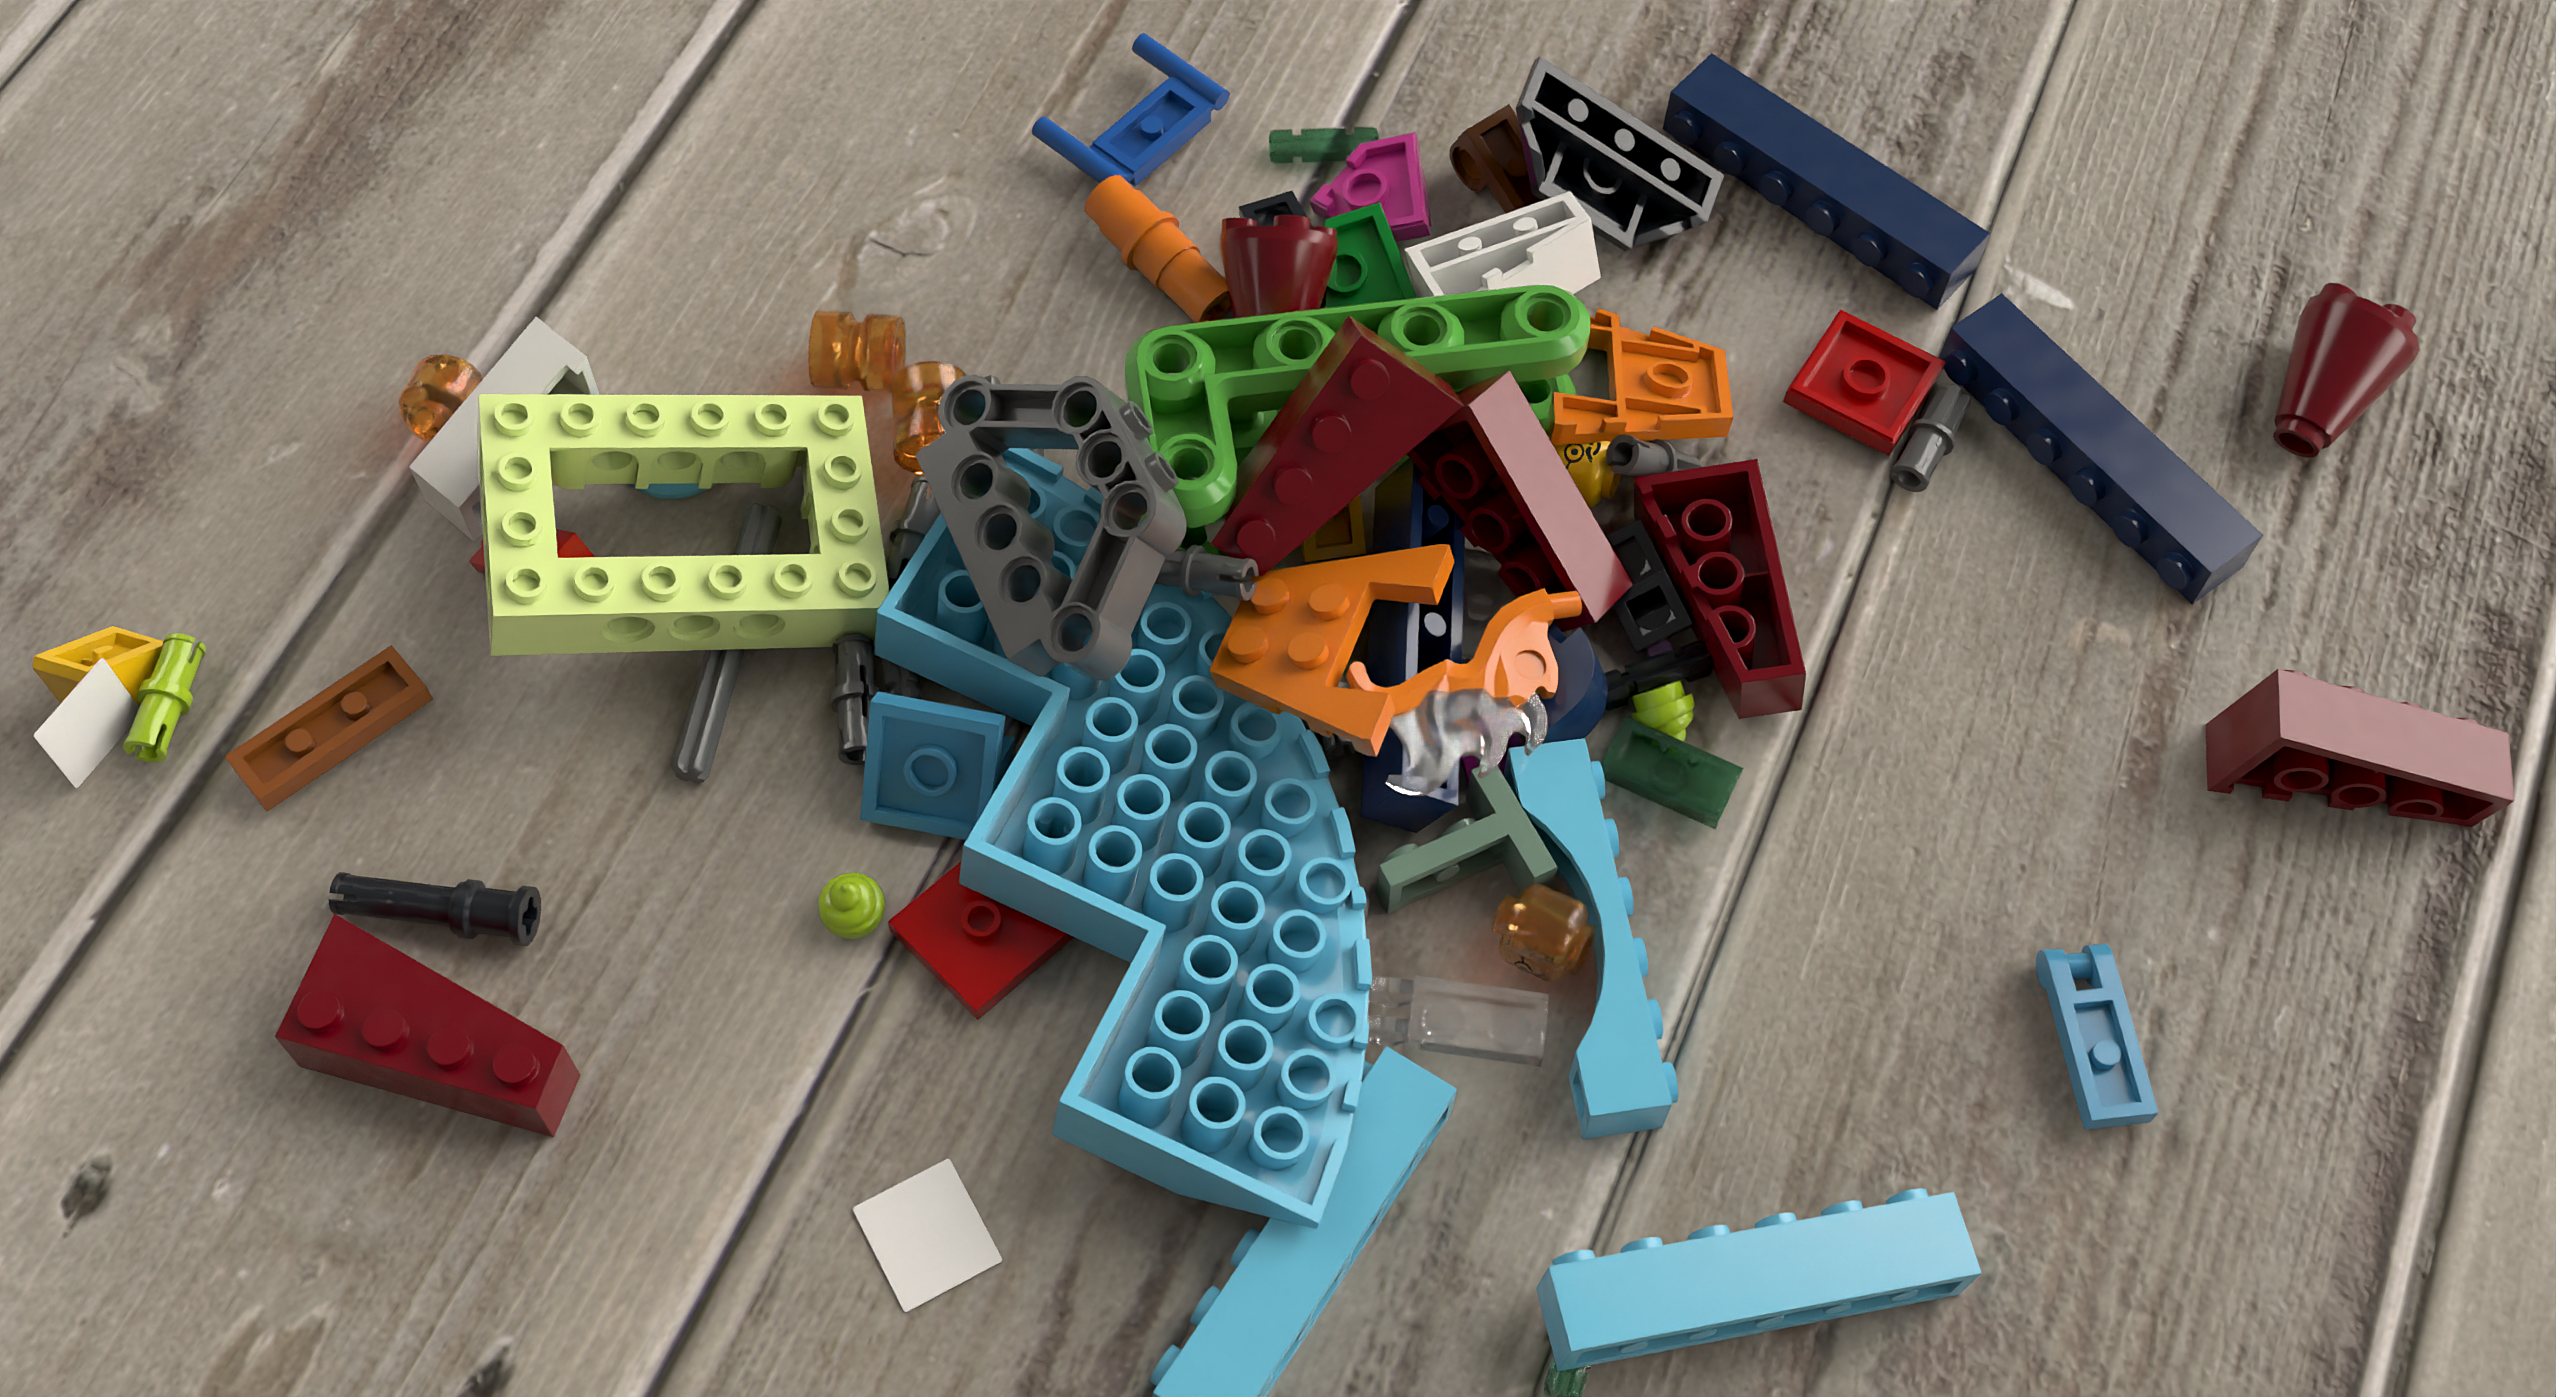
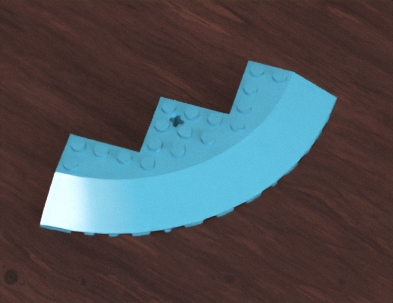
M1009 448L1002 453V457L1007 467L1023 476L1029 484L1031 497L1027 510L1030 516L1045 525L1053 535L1055 544L1051 561L1054 568L1068 575L1073 580L1101 519L1100 512L1104 498L1092 486L1086 491L1063 475L1064 467L1029 449ZM940 513L877 611L874 654L1032 726V729L963 845L959 884L1131 963L1059 1100L1052 1135L1176 1194L1317 1229L1349 1144L1348 1139L1362 1085L1365 1049L1368 1045L1369 1022H1367L1369 990L1372 985L1369 939H1366L1364 915L1366 896L1364 887L1359 886L1353 858L1356 850L1351 827L1344 807L1339 808L1328 779L1330 769L1317 738L1312 730H1306L1299 717L1286 711L1277 715L1216 687L1209 669L1233 618L1215 600L1213 593L1200 591L1198 595L1193 597L1185 595L1181 588L1154 584L1131 634V656L1125 667L1116 676L1109 679L1092 680L1062 663L1042 677H1039L1009 661L944 517ZM1040 586L1037 588L1034 596L1037 594ZM1092 632L1087 636L1083 647L1089 642Z

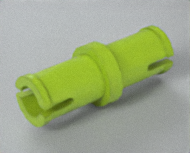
M170 633L166 635L151 679L144 680L140 685L137 699L141 704L129 735L123 743V749L127 754L134 753L136 746L139 745L138 751L134 756L138 760L150 763L164 761L179 717L189 713L193 702L190 688L201 659L204 658L207 650L202 642H198L195 644L194 650L190 651L196 639L190 635L183 633Z

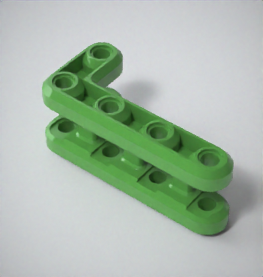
M1527 285L1170 325L1147 331L1133 342L1126 353L1125 388L1127 402L1133 401L1145 414L1153 429V434L1147 437L1153 451L1159 452L1168 461L1178 478L1179 484L1172 489L1184 511L1187 522L1186 533L1180 546L1196 544L1204 547L1207 554L1230 557L1210 544L1204 525L1215 522L1228 512L1236 498L1237 469L1348 316H1351L1446 381L1455 392L1510 370L1526 400L1534 403L1529 405L1545 433L1549 436L1548 412L1553 392L1576 395V389L1567 373L1580 364L1588 346L1590 315L1583 302L1571 292L1553 285ZM1405 455L1394 465L1404 463L1409 457ZM1147 512L1141 517V522L1144 521ZM1180 546L1177 548V549L1188 550V549L1182 548V547H1180Z

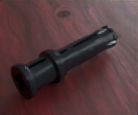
M339 872L334 877L329 891L332 894L344 895L343 900L329 899L330 911L336 915L350 914L448 926L452 933L457 934L459 938L474 939L478 934L510 937L514 945L528 946L537 934L541 917L540 892L536 887L521 886L517 891L486 888L485 884L480 880L467 879L465 882H460L456 887L356 876L350 873Z

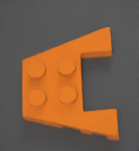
M1600 308L1596 311L1595 317L1590 316V336L1587 348L1607 352L1610 400L1553 392L1548 412L1549 440L1552 444L1611 442L1617 436L1624 434L1633 436L1641 441L1728 437L1733 420V410L1725 350L1654 326L1650 331V335L1620 326L1618 314Z
M1437 544L1271 570L1262 577L1260 575L1252 576L1250 581L1257 582L1255 592L1251 599L1240 601L1209 669L1216 687L1277 715L1286 711L1306 720L1310 730L1328 738L1333 733L1352 741L1356 751L1367 756L1377 757L1395 712L1390 693L1338 687L1374 600L1438 605L1455 563L1450 545Z

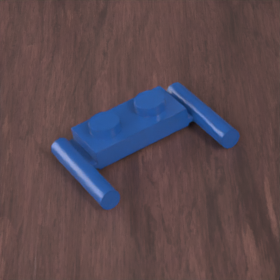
M1142 33L1135 39L1132 51L1168 76L1167 80L1094 140L1090 147L1046 116L1040 117L1035 122L1032 128V135L1098 183H1101L1110 176L1121 175L1129 184L1135 187L1211 122V112L1214 109L1220 110L1225 106L1230 96L1229 91L1149 35Z

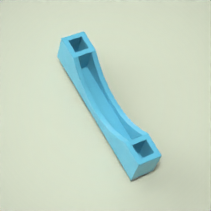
M1585 738L1509 748L1504 778L1558 866L1556 873L1564 881L1582 912L1593 945L1597 976L1594 1016L1589 1029L1576 1050L1568 1075L1582 1140L1662 1128L1672 1103H1677L1678 1083L1672 1063H1662L1657 1040L1663 1037L1662 1015L1657 1000H1647L1642 977H1647L1648 975L1647 953L1642 938L1632 937L1628 917L1633 915L1634 910L1633 895L1628 878H1618L1614 857L1619 855V837L1613 818L1604 819L1600 799L1605 798V779L1601 763L1599 761H1590Z

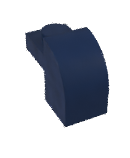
M1552 622L1548 626L1547 638L1558 666L1556 693L1553 698L1542 699L1539 694H1534L1521 709L1513 712L1517 722L1539 744L1585 738L1600 721L1608 698V685L1605 673L1586 634L1581 628H1578L1566 638L1561 630Z

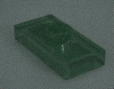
M1626 716L1601 763L1605 781L1715 830L1744 769Z

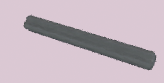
M754 503L747 508L734 555L773 554L782 523L776 507ZM745 649L705 650L672 762V769L675 771L677 778L684 781L701 783L709 777Z

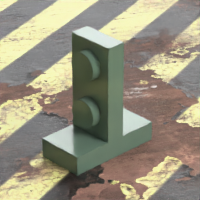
M1494 760L1471 770L1466 801L1478 821L1474 818L1460 820L1447 828L1440 838L1420 847L1417 844L1404 845L1390 853L1383 863L1379 865L1376 894L1387 914L1502 862L1527 905L1551 895L1558 866Z

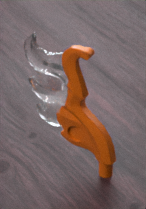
M1545 588L1518 597L1503 606L1488 622L1473 658L1467 664H1457L1446 659L1397 686L1388 688L1376 686L1370 681L1364 664L1359 661L1353 662L1346 673V679L1349 682L1350 688L1390 693L1395 712L1389 726L1399 737L1407 752L1408 767L1405 774L1389 775L1385 784L1396 792L1407 796H1424L1436 791L1445 783L1455 763L1461 757L1468 755L1476 756L1481 760L1477 776L1482 779L1498 766L1506 752L1508 739L1515 732H1519L1527 737L1523 752L1530 756L1542 744L1548 725L1545 707L1537 694L1542 699L1553 698L1558 685V666L1547 638L1548 626L1551 625L1554 619L1575 617L1581 614L1582 603L1579 593L1577 591L1547 594Z

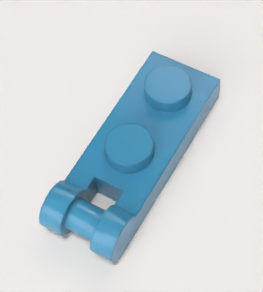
M2102 943L2085 945L2080 953L2065 954L2061 948L2038 951L2036 956L2037 977L2040 985L2046 990L2084 1130L2150 1123L2158 1114V1109L2111 948L2108 944ZM2085 979L2092 986V989L2076 991L2074 980Z

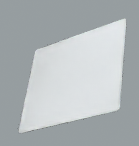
M101 658L34 733V738L72 785L78 788L133 725L139 706L105 659Z
M946 1159L853 1208L905 1312L920 1306L1002 1262L999 1251L950 1159Z

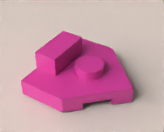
M1416 132L1359 144L1346 159L1347 166L1330 185L1323 184L1309 200L1313 212L1324 219L1380 202L1395 242L1430 236L1429 226H1432L1427 183L1422 168L1420 146Z

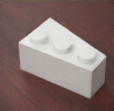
M1570 191L1405 249L1417 298L1527 285H1553L1575 294L1601 278L1591 218Z
M538 317L533 319L409 466L425 501L473 541L483 534L476 438L479 394L600 395L587 357Z

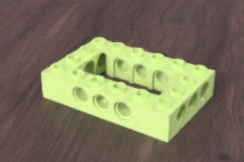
M479 394L476 438L491 656L832 647L833 643H836L837 638L850 634L868 636L873 640L875 646L876 614L890 591L862 396ZM796 467H801L804 495L800 511L801 519H808L811 541L809 554L558 558L552 483L565 489H584L585 484H635V489H648L649 484L698 483L699 489H711L712 483H760L761 488H776L789 483L795 474Z

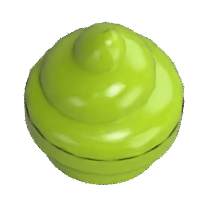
M1679 680L1632 696L1636 712L1631 713L1635 727L1640 731L1649 732L1654 740L1666 742L1670 748L1677 749L1686 737L1685 728L1693 719L1692 709L1695 707L1692 693L1685 695Z
M851 872L834 877L821 889L818 898V911L823 925L831 933L843 938L857 939L870 934L881 923L885 914L886 903L883 891L875 880L865 874Z

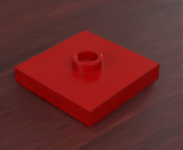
M1840 309L1788 387L1783 402L1890 456L1940 377L1946 361Z
M960 861L888 921L890 932L979 1020L1074 937L959 884Z

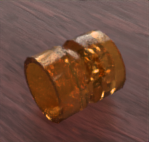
M823 309L815 311L810 329L808 352L809 376L813 387L847 390L854 381H859L864 391L898 393L900 391L906 359V327L902 315L868 313L862 322H859L850 311Z
M927 361L905 366L895 374L891 382L892 412L895 419L892 424L893 454L895 462L902 469L913 474L924 475L915 454L945 433L938 413L940 400L945 390L955 380L967 376L962 369L949 363Z

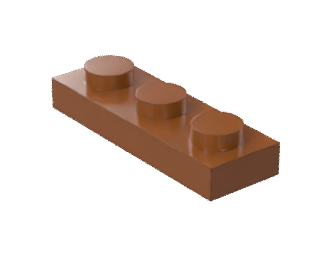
M390 645L224 757L268 812L432 701L433 698L426 685L395 648Z

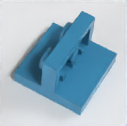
M877 692L870 701L860 820L967 840L1013 761L1015 738L1004 736L1006 715Z

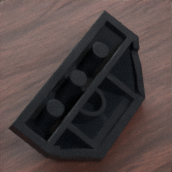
M1540 56L1534 60L1516 106L1533 195L1546 200L1570 191L1591 218L1593 232L1625 252L1699 227L1708 222L1724 174Z

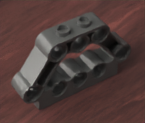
M967 375L955 380L945 390L939 404V418L945 433L915 455L1007 659L1039 677H1042L1061 663L1092 680H1106L1116 676L1125 667L1131 656V634L1166 557L1170 556L1180 546L1186 533L1187 522L1185 514L1172 489L1179 484L1178 478L1168 461L1159 452L1153 451L1147 439L1148 436L1153 434L1150 422L1133 401L1126 403L1100 382L1088 376H1075L1065 381L1062 385L991 384L986 379L977 375ZM1009 448L1078 450L1075 461L1078 475L1084 482L1098 490L1104 498L1101 505V519L1073 580L1068 575L1054 568L1051 561L1055 544L1053 535L1045 525L1030 516L1027 510L1031 497L1029 484L1023 476L1007 467L1002 457V453ZM1147 512L1144 521L1138 526L1141 517ZM1040 586L1037 594L1034 596L1037 588ZM1092 632L1089 642L1083 647L1087 636Z

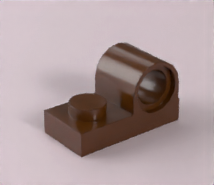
M1510 104L1466 129L1451 145L1450 160L1452 167L1462 183L1470 190L1476 192L1488 186L1505 214L1543 201L1532 194L1518 118Z

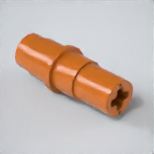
M1121 175L1110 176L1093 189L1086 200L1084 211L1099 226L1100 232L1121 252V260L1130 270H1139L1159 291H1164L1195 323L1222 320L1229 313L1232 307L1226 279L1200 254L1198 247L1179 229V221L1171 212L1161 211L1140 190L1134 189Z

